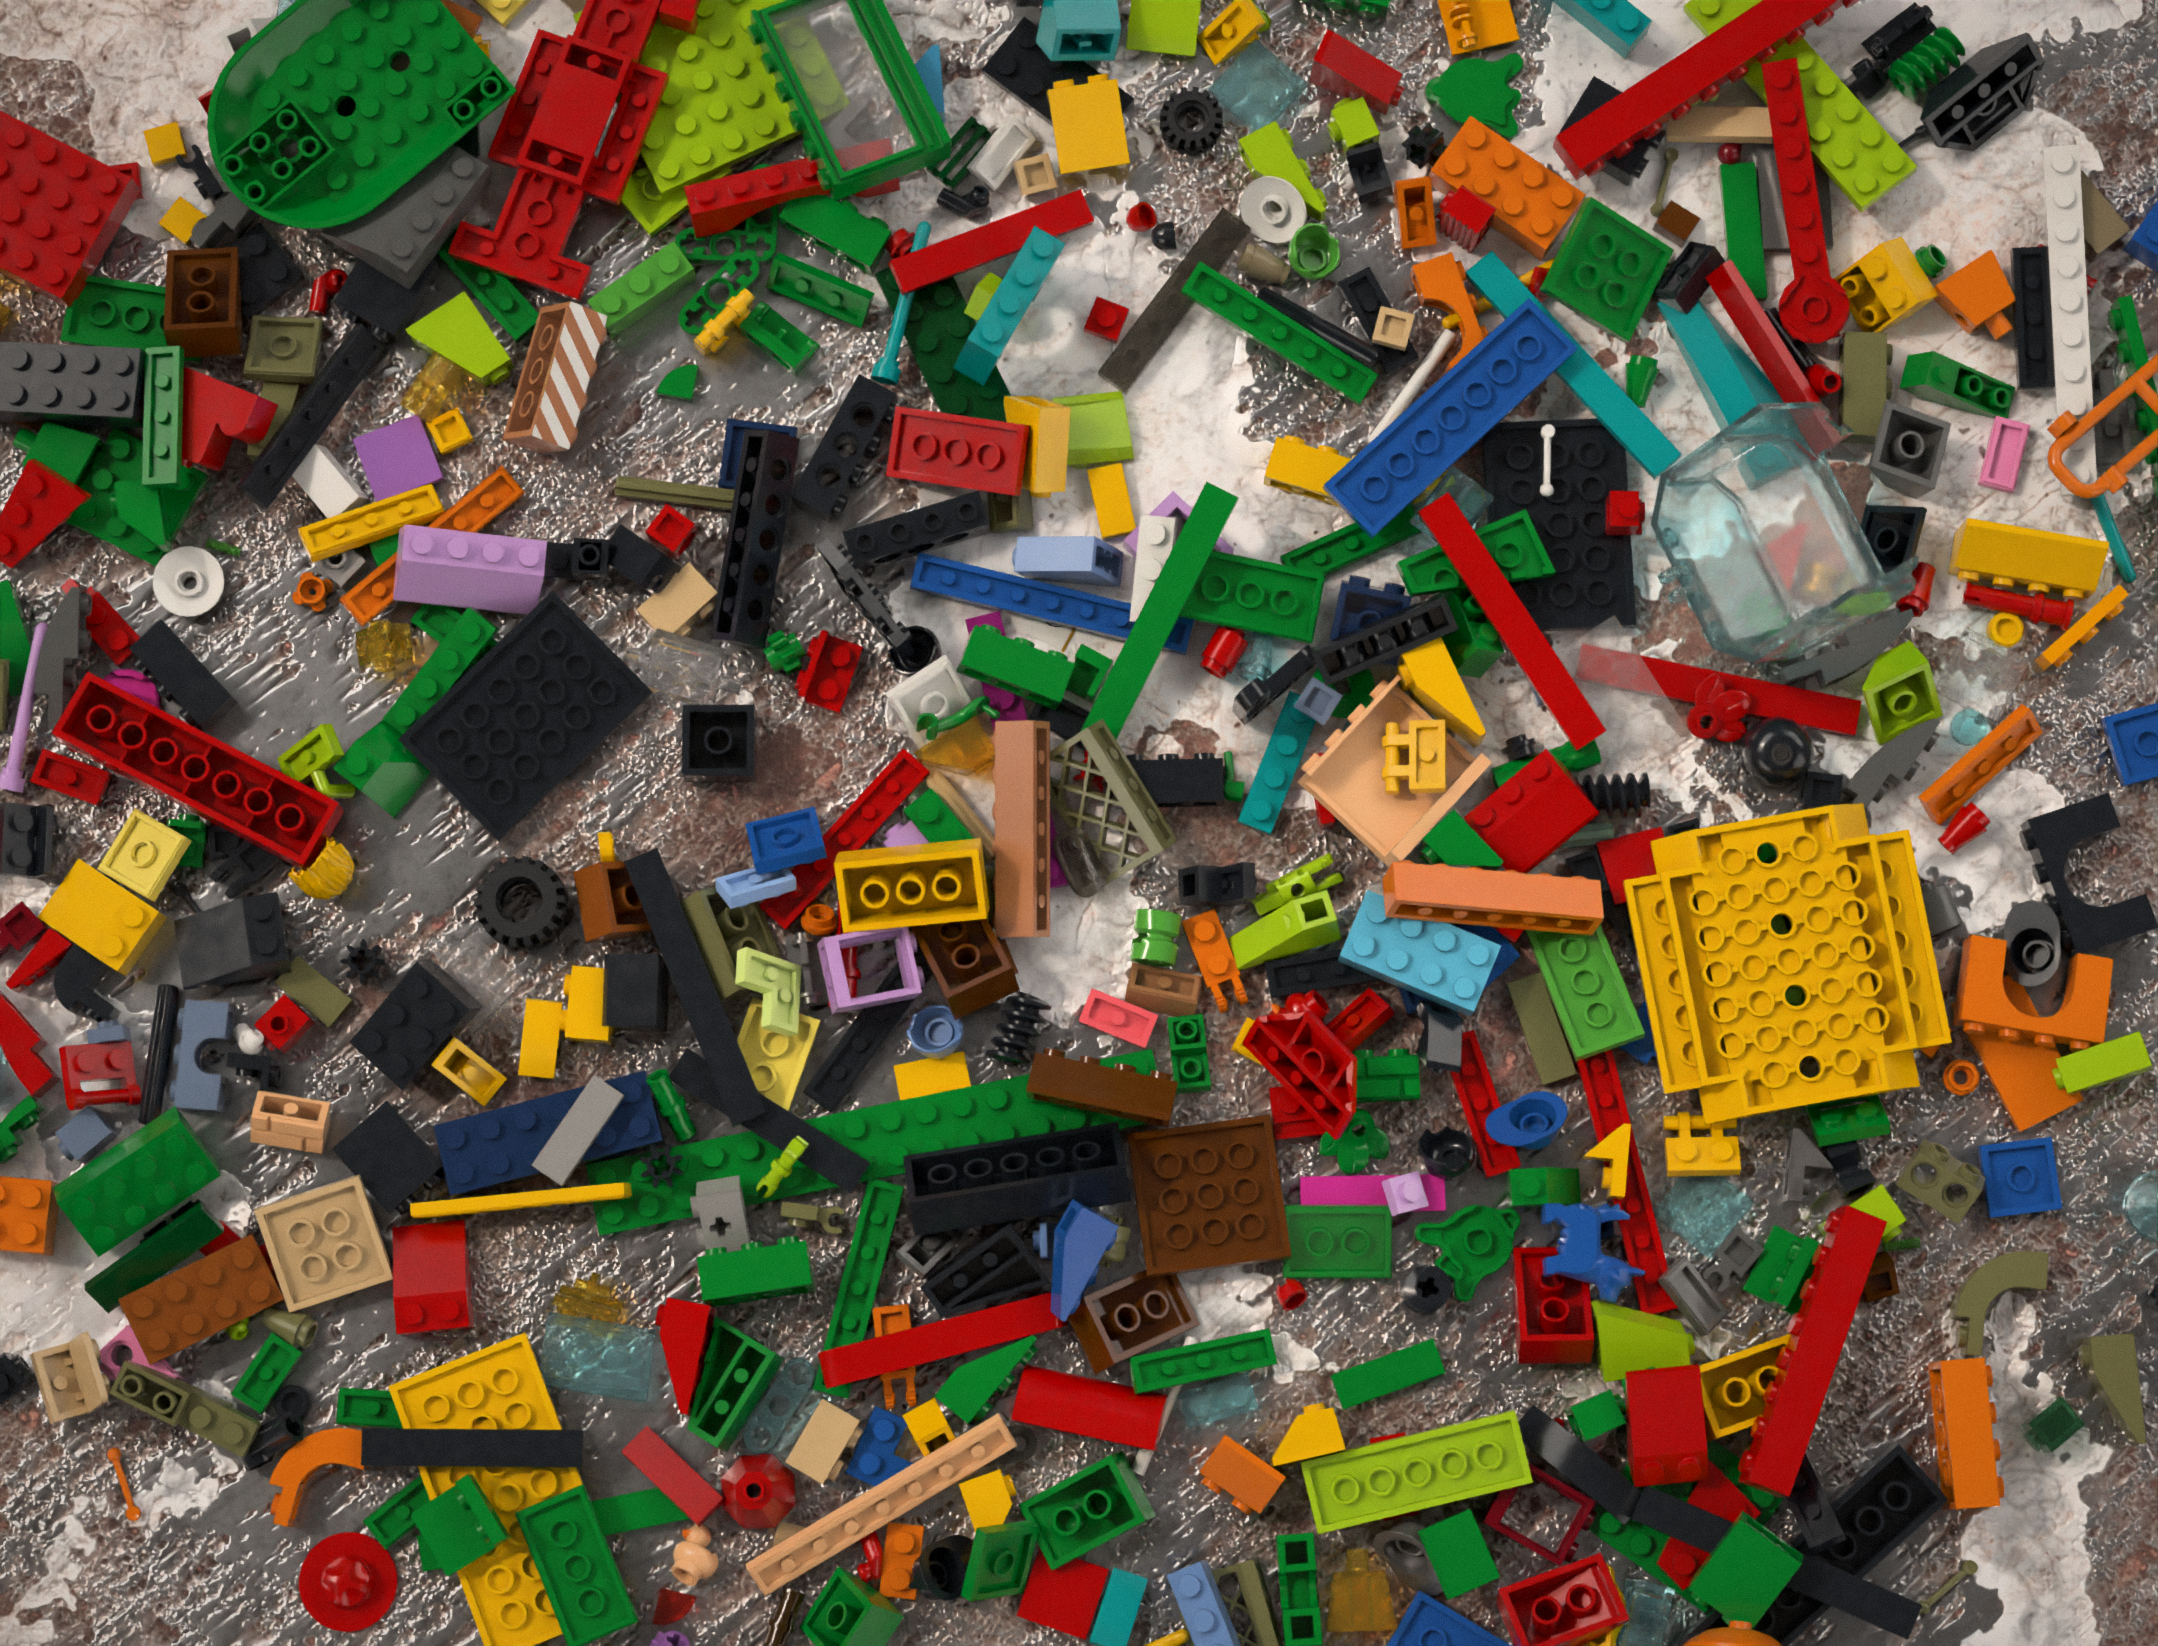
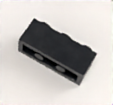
M162 620L157 622L129 647L136 655L132 660L133 664L145 676L152 673L158 679L159 683L155 688L168 702L174 698L183 708L178 713L189 725L195 727L199 724L207 731L238 703Z
M1214 753L1193 754V759H1179L1178 754L1158 755V760H1143V755L1137 754L1125 755L1158 808L1223 806V758H1215ZM1116 805V809H1123L1122 807Z

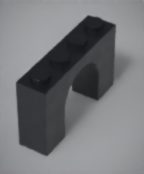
M2109 793L2028 819L2020 825L2022 831L2019 832L2021 844L2026 852L2030 851L2035 863L2032 865L2033 876L2037 884H2042L2047 896L2044 899V903L2051 907L2058 917L2061 930V950L2064 953L2068 952L2070 958L2077 953L2087 954L2150 933L2158 928L2147 894L2114 905L2097 907L2088 905L2075 897L2065 881L2064 863L2067 854L2074 845L2113 832L2121 826Z

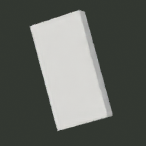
M1008 115L966 168L990 191H996L1013 170L1012 162L1021 160L1038 138L1016 116Z

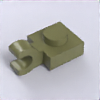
M782 1201L780 1216L788 1219V1226L809 1228L810 1222L820 1223L829 1234L839 1235L842 1234V1229L830 1226L829 1218L834 1214L844 1215L845 1210L836 1206L822 1208Z

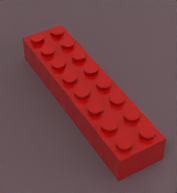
M88 671L51 733L59 743L304 871H307V868H310L312 863L316 862V858L321 854L326 845V838H330L344 813L339 802Z

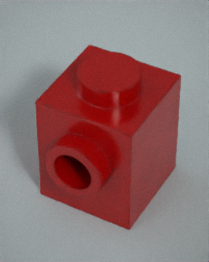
M284 994L254 1026L263 1034V1044L271 1052L278 1048L283 1053H286L316 1022L290 997Z

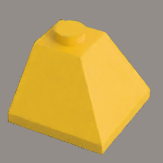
M1324 1402L1302 1407L1304 1414L1295 1417L1269 1460L1270 1466L1275 1467L1346 1450L1334 1408L1325 1409Z

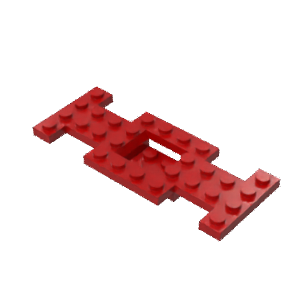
M587 0L573 36L568 34L564 38L538 29L516 83L515 89L517 92L509 100L487 155L490 161L516 169L518 172L494 231L492 232L460 221L448 251L451 257L578 302L581 301L593 270L591 266L563 257L562 254L586 194L619 206L670 77L667 73L639 64L658 18L662 0ZM667 0L695 9L696 12L701 0ZM620 93L622 97L596 158L595 151Z

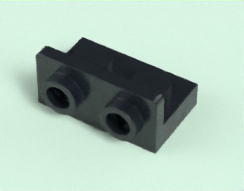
M10 802L0 803V875L35 879L51 874L55 861V855L52 850V838L56 829L54 805L43 804L34 806Z

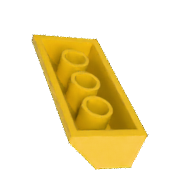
M1967 518L1954 533L1948 574L1956 575L1957 580L1961 582L1978 583L1979 580L1993 582L1992 586L1996 588L2013 589L2014 586L2028 588L2027 592L2031 594L2044 593V595H2048L2049 592L2063 594V598L2066 600L2083 601L2084 598H2089L2096 591L2108 552L2109 542Z

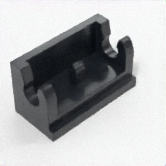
M622 524L618 526L609 539L608 563L644 590L652 583L653 578L659 575V579L654 584L652 590L660 593L665 589L675 573H679L682 569L681 566Z

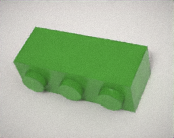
M673 241L588 299L587 302L590 309L608 316L605 327L607 328V334L612 339L694 283L697 277L693 266Z

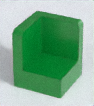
M1081 644L1075 654V665L1066 690L1093 704L1113 667V660Z

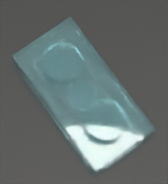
M1248 1373L1178 1393L1188 1429L1258 1409Z

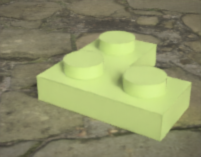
M745 947L737 950L735 984L763 994L761 1028L787 1037L798 1034L802 966Z

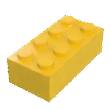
M981 838L838 852L834 867L843 933L987 919L990 906Z

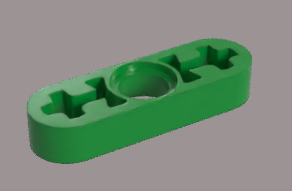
M739 252L733 255L680 310L678 321L681 328L689 334H700L703 331V326L709 319L714 320L725 308L726 302L716 304L711 300L709 295L711 287L717 283H723L729 289L728 300L732 296L736 297L742 290L748 289L760 274L758 259L747 252ZM738 260L743 262L751 260L750 270L753 273L749 277L743 274L735 281L741 284V287L736 291L734 285L729 280L723 278L722 275L728 271V274L732 277L738 271L736 265ZM703 296L705 302L717 311L711 316V313L707 310L700 318L703 322L701 327L697 325L689 327L687 325L689 317L686 314L690 310L696 313L704 306L698 303V300Z

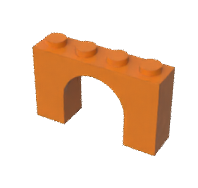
M1970 935L1963 941L1953 1025L1963 1027V1031L1970 1034L1982 1035L1985 1034V1031L1999 1033L1998 1037L2004 1040L2018 1041L2021 1037L2034 1039V1044L2039 1046L2055 1047L2056 1043L2070 1045L2069 1049L2074 1052L2104 1043L2114 959L2077 953L2068 961L2065 995L2060 1009L2056 1014L2049 1017H2033L2016 1009L2005 994L2003 972L2007 940Z

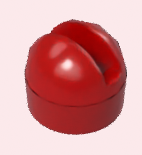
M1140 202L1128 210L1126 223L1129 229L1135 232H1145L1156 225V213L1148 203Z
M1287 1278L1285 1279L1286 1284L1283 1286L1278 1284L1276 1296L1282 1308L1290 1311L1300 1307L1307 1300L1308 1293L1299 1281Z

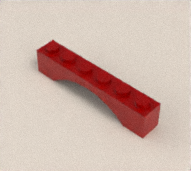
M889 138L834 151L844 172L894 154ZM803 158L684 186L695 237L700 238L730 231L757 212L782 202L807 196L830 194L829 190L824 191L817 177V170L819 169L815 160L810 162L808 158ZM899 177L852 195L870 198L900 191Z

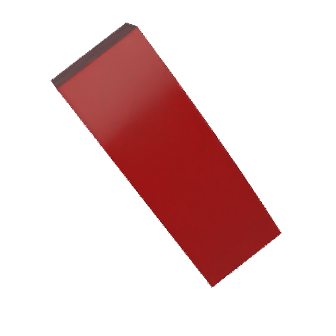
M0 991V1045L18 1079L32 1096L40 1099L61 1080L38 1054L48 1042L5 994Z

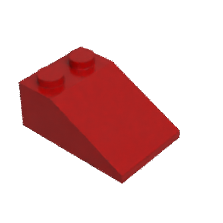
M465 1220L392 1227L393 1302L396 1334L409 1336L475 1328Z
M1557 1247L1513 1248L1515 1334L1518 1364L1591 1363L1594 1332L1589 1283L1558 1274L1543 1276L1542 1260L1545 1257L1559 1255Z
M667 1297L665 1305L659 1304L655 1325L661 1327L659 1334L679 1412L690 1416L697 1387L701 1383L705 1364L704 1360L708 1350L716 1309L709 1305Z
M1699 1364L1625 1371L1627 1460L1634 1487L1708 1480L1707 1440Z
M1601 1553L1498 1589L1496 1605L1514 1646H1583L1628 1622L1630 1619Z

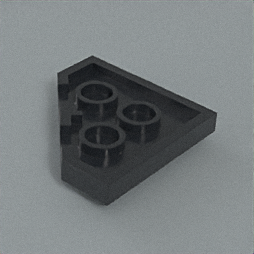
M828 537L816 547L840 590L900 658L906 661L915 653L909 642L913 638L909 630L901 621L895 623L890 615L892 613L882 601L884 599L871 582L867 585L862 579V573L853 563L854 558L842 544L836 547Z

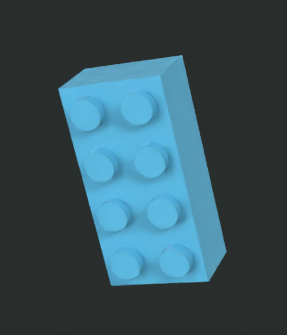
M1367 890L1340 953L1338 962L1471 1017L1501 945L1445 922L1385 917L1384 896Z

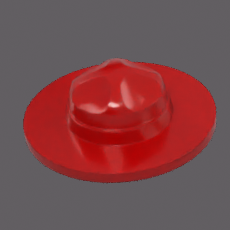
M355 1532L334 1534L320 1541L306 1556L299 1574L300 1596L308 1613L321 1625L343 1632L362 1630L378 1622L390 1609L398 1586L397 1569L388 1550H385L374 1538Z

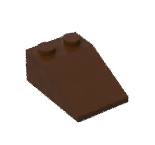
M238 247L167 251L164 335L167 346H181L184 349V358L241 355L242 313Z
M987 919L909 926L915 934L916 942L954 1020L1020 990L1013 968Z
M1146 1269L1082 1297L1077 1310L1068 1316L1095 1374L1200 1325L1177 1275L1147 1278Z

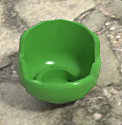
M1308 223L1295 232L1288 244L1287 256L1289 263L1303 278L1313 281L1322 280L1335 271L1340 261L1339 240L1333 238L1328 233L1326 225Z

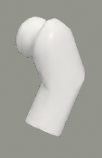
M245 1023L238 1024L233 1029L232 1034L243 1052L257 1055L262 1051L264 1036L260 1031L255 1030L253 1032Z

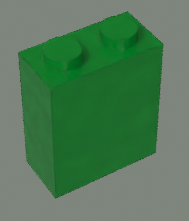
M1742 1511L1692 1577L1688 1590L1693 1592L1691 1596L1697 1603L1705 1608L1712 1606L1723 1614L1722 1619L1726 1624L1729 1625V1621L1749 1622L1752 1624V1630L1801 1566L1804 1555Z

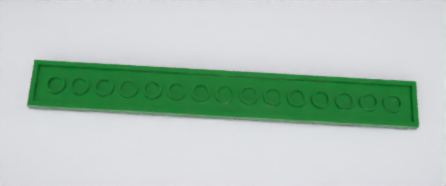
M1152 1049L1100 1059V1066L1114 1068L1115 1063H1121L1136 1067L1135 1073L1150 1076L1151 1070L1156 1071ZM1030 1074L803 1120L871 1163L858 1184L868 1182L869 1178L879 1180L905 1174L903 1156L1113 1122H1118L1119 1130L1148 1124L1029 1099L1026 1095V1088ZM751 1131L672 1147L670 1156H683L684 1159L677 1163V1168L685 1173L684 1176L675 1175L672 1178L673 1188L666 1181H661L659 1187L655 1189L652 1185L653 1176L648 1178L641 1177L642 1172L647 1170V1165L640 1161V1157L649 1159L652 1155L651 1151L586 1165L590 1186L624 1182L631 1183L632 1196L630 1198L593 1202L599 1236L693 1218L690 1196H696V1182L739 1175L745 1207L840 1187L801 1162L796 1161L791 1166V1174L788 1177L782 1178L775 1192L770 1197L763 1198L768 1191V1187L764 1185L758 1193L756 1192V1187L763 1176L767 1175L772 1169L771 1163L773 1160L780 1158L783 1151ZM665 1157L662 1162L655 1161L653 1165L658 1170L657 1176H661L663 1171L669 1172L671 1169Z

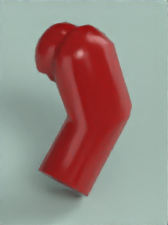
M332 269L314 280L308 309L309 313L326 315L328 298L338 293L348 278L344 270Z
M874 1531L860 1539L868 1562L859 1564L857 1571L861 1580L865 1583L873 1579L877 1581L882 1574L883 1549L877 1533Z

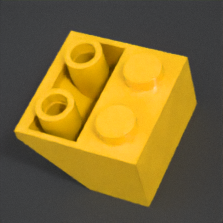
M1902 237L1882 242L1834 278L1845 289L1850 301V312L1863 332L1882 333L1913 315L1939 296Z

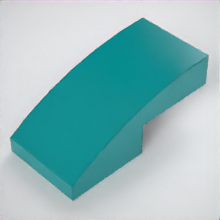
M1115 1567L1113 1568L1089 1640L1090 1644L1096 1646H1127L1148 1582L1147 1578Z

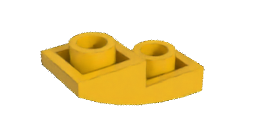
M526 998L518 1075L554 1079L562 1002Z

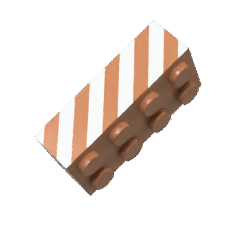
M572 301L540 308L502 438L503 441L537 454L569 450L577 438L578 428L576 424L579 414L587 403L586 390L589 380L596 372L597 361L595 358L598 348L604 342L607 334L605 324L608 316Z

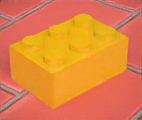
M1790 1334L1699 1366L1707 1442L1751 1427L1757 1416H1762L1766 1402L1763 1401L1764 1392L1769 1382H1774L1779 1369L1775 1367V1362L1782 1347H1787Z

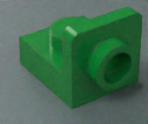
M179 814L178 819L168 818L167 826L192 841L176 867L204 869L208 842L207 827L209 826L204 822H200V816L191 814Z

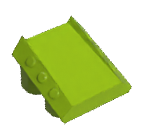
M1122 391L1052 398L1053 402L1071 407L1067 466L1070 465L1074 469H1083L1097 462L1118 463L1126 459H1134Z

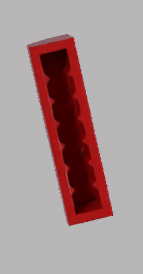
M1027 1364L1019 1382L1011 1420L1157 1452L1169 1394L1151 1391L1135 1395L1132 1386Z

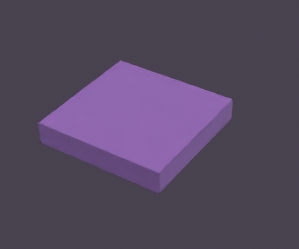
M419 414L352 439L376 502L430 483L434 485L445 480Z

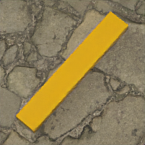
M622 1182L410 1203V1211L413 1218L423 1219L626 1199L632 1196L631 1183Z

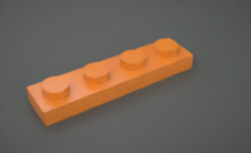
M2021 704L1918 796L1931 821L1940 826L2043 733L2030 708Z

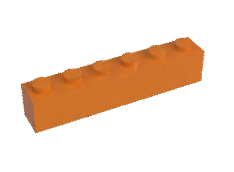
M1403 860L1392 862L1382 879L1385 917L1582 935H1593L1604 919L1600 880H1591L1583 876L1569 878L1553 876L1549 873L1525 874L1518 873L1515 870L1492 871L1484 870L1481 867L1459 868L1449 867L1447 864L1442 863L1426 865Z

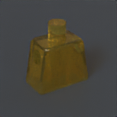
M1346 1549L1347 1572H1332L1325 1632L1397 1630L1385 1571H1369L1368 1549Z

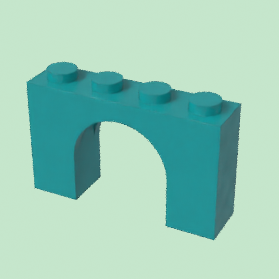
M1034 226L968 337L954 366L955 370L979 384L985 385L1031 302H1034L1065 246L1064 242Z

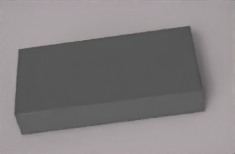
M1686 1256L1678 1258L1657 1279L1700 1337L1708 1335L1729 1313Z

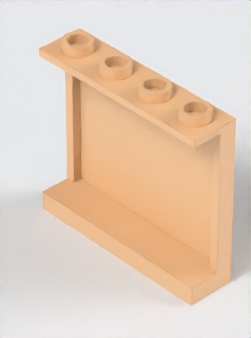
M1399 675L1390 683L1383 679L1369 694L1374 700L1367 708L1360 704L1348 716L1347 720L1351 725L1344 732L1339 728L1334 731L1324 742L1328 747L1326 752L1321 757L1315 752L1301 767L1305 774L1298 781L1304 789L1388 867H1390L1392 862L1403 861L1492 763L1482 753L1474 758L1447 733L1446 792L1410 793L1409 780H1402L1399 785V794H1386L1385 781L1382 780V768L1385 767V750L1382 749V737L1385 736L1386 723H1399L1400 734H1409V721L1433 720L1396 685L1401 679ZM1409 749L1400 751V765H1409Z

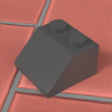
M1889 400L1885 401L1868 468L1886 487L1918 498L1934 490L1952 423Z

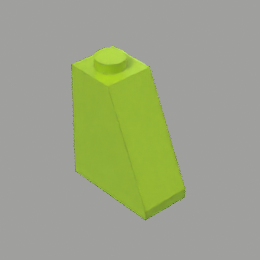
M465 291L405 329L415 345L485 387L491 383L496 385L503 382L510 376V371L515 368L510 357Z
M2138 1031L2057 1058L2055 1060L2058 1067L2052 1069V1073L2058 1089L2066 1088L2068 1095H2072L2154 1069L2142 1035Z
M1599 1300L1591 1301L1597 1363L1604 1382L1624 1379L1625 1371L1645 1370L1652 1366L1655 1368L1690 1365L1689 1355H1695L1692 1333L1686 1334L1681 1321Z

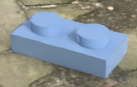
M753 867L715 878L716 891L730 909L743 907L749 903L766 898L778 897L784 893L796 890V877L788 868H783L774 873L767 872L757 875L756 869Z

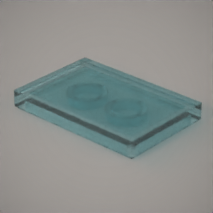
M549 1312L546 1320L540 1370L546 1386L646 1402L657 1330Z

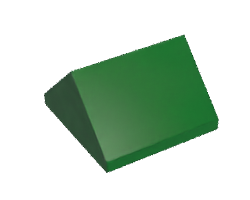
M1471 1509L1462 1510L1417 1531L1447 1600L1500 1578Z

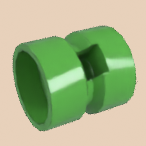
M1137 909L1134 931L1138 934V937L1132 939L1130 961L1152 966H1175L1178 945L1173 942V939L1179 936L1182 915L1163 910Z

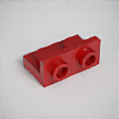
M821 630L819 638L813 636L806 655L811 658L807 671L800 670L794 688L799 691L798 697L800 702L840 715L862 656L863 646L831 636L825 630Z

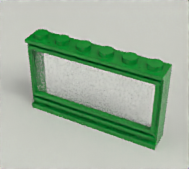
M786 0L758 11L756 9L751 10V25L747 26L750 40L754 46H760L763 52L761 60L764 69L768 75L773 73L777 81L775 83L777 96L782 104L787 102L791 111L789 112L791 125L796 133L801 131L805 140L803 141L805 154L810 162L815 160L819 169L817 170L819 183L824 191L829 190L834 201L951 158L952 140L883 0Z

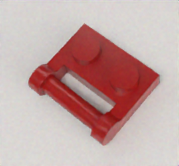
M131 1041L66 1045L59 1048L65 1098L69 1110H82L85 1106L124 1103L126 1106H136L140 1104L142 1093L136 1081ZM120 1080L121 1089L84 1092L81 1089L80 1083Z

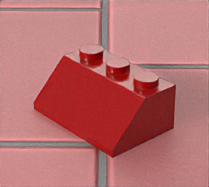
M1545 749L1468 813L1464 819L1504 861L1502 866L1505 870H1515L1518 873L1527 874L1600 812L1566 766L1549 750Z

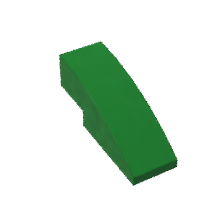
M4 580L0 582V659H10L9 693L14 698L21 696L33 638L28 621L24 618L15 585L9 580Z

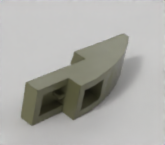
M129 1360L124 1361L109 1394L172 1426L179 1425L242 1458L247 1455L262 1424L258 1420L232 1408L233 1404L211 1393Z

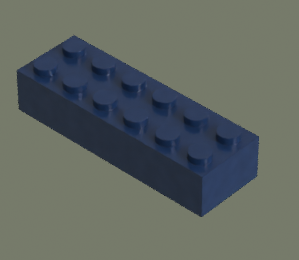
M646 1071L604 1081L625 1097L577 1167L650 1149L652 1145L657 1147L666 1144L655 1097L646 1082L649 1076ZM586 1086L433 1125L450 1196L458 1199L546 1176L533 1167L532 1163Z

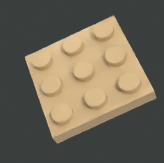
M360 1174L255 1208L254 1212L289 1313L393 1279V1270Z

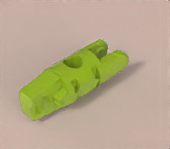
M1327 853L1265 884L1267 890L1257 895L1256 899L1251 900L1256 912L1259 915H1263L1274 909L1277 910L1292 900L1324 891L1342 882L1343 878L1338 872L1331 873L1315 882L1311 877L1312 874L1328 867L1334 862L1331 853ZM1294 884H1299L1297 890L1291 891Z

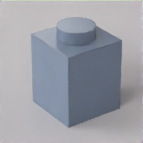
M92 1106L84 1108L55 1132L61 1140L57 1146L65 1157L70 1161L75 1158L84 1164L118 1137V1134L101 1113Z

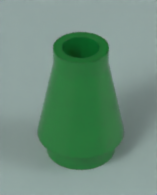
M1630 355L1629 363H1625L1626 395L1638 408H1645L1647 399L1660 371L1657 368L1658 360L1645 356Z

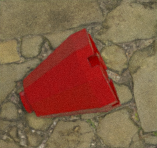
M773 1454L742 1455L721 1478L722 1497L725 1500L722 1504V1509L744 1529L776 1528L796 1506L795 1474ZM754 1484H758L761 1488V1493L756 1498L749 1494V1488L754 1487Z

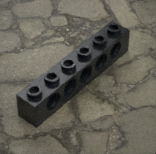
M745 429L710 635L712 640L740 647L765 648L800 441L798 438L771 430Z

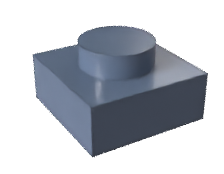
M1312 676L1294 707L1325 726L1343 695Z
M118 1020L96 1023V1029L87 1030L88 1044L131 1041L130 1028L123 1024L119 1025Z

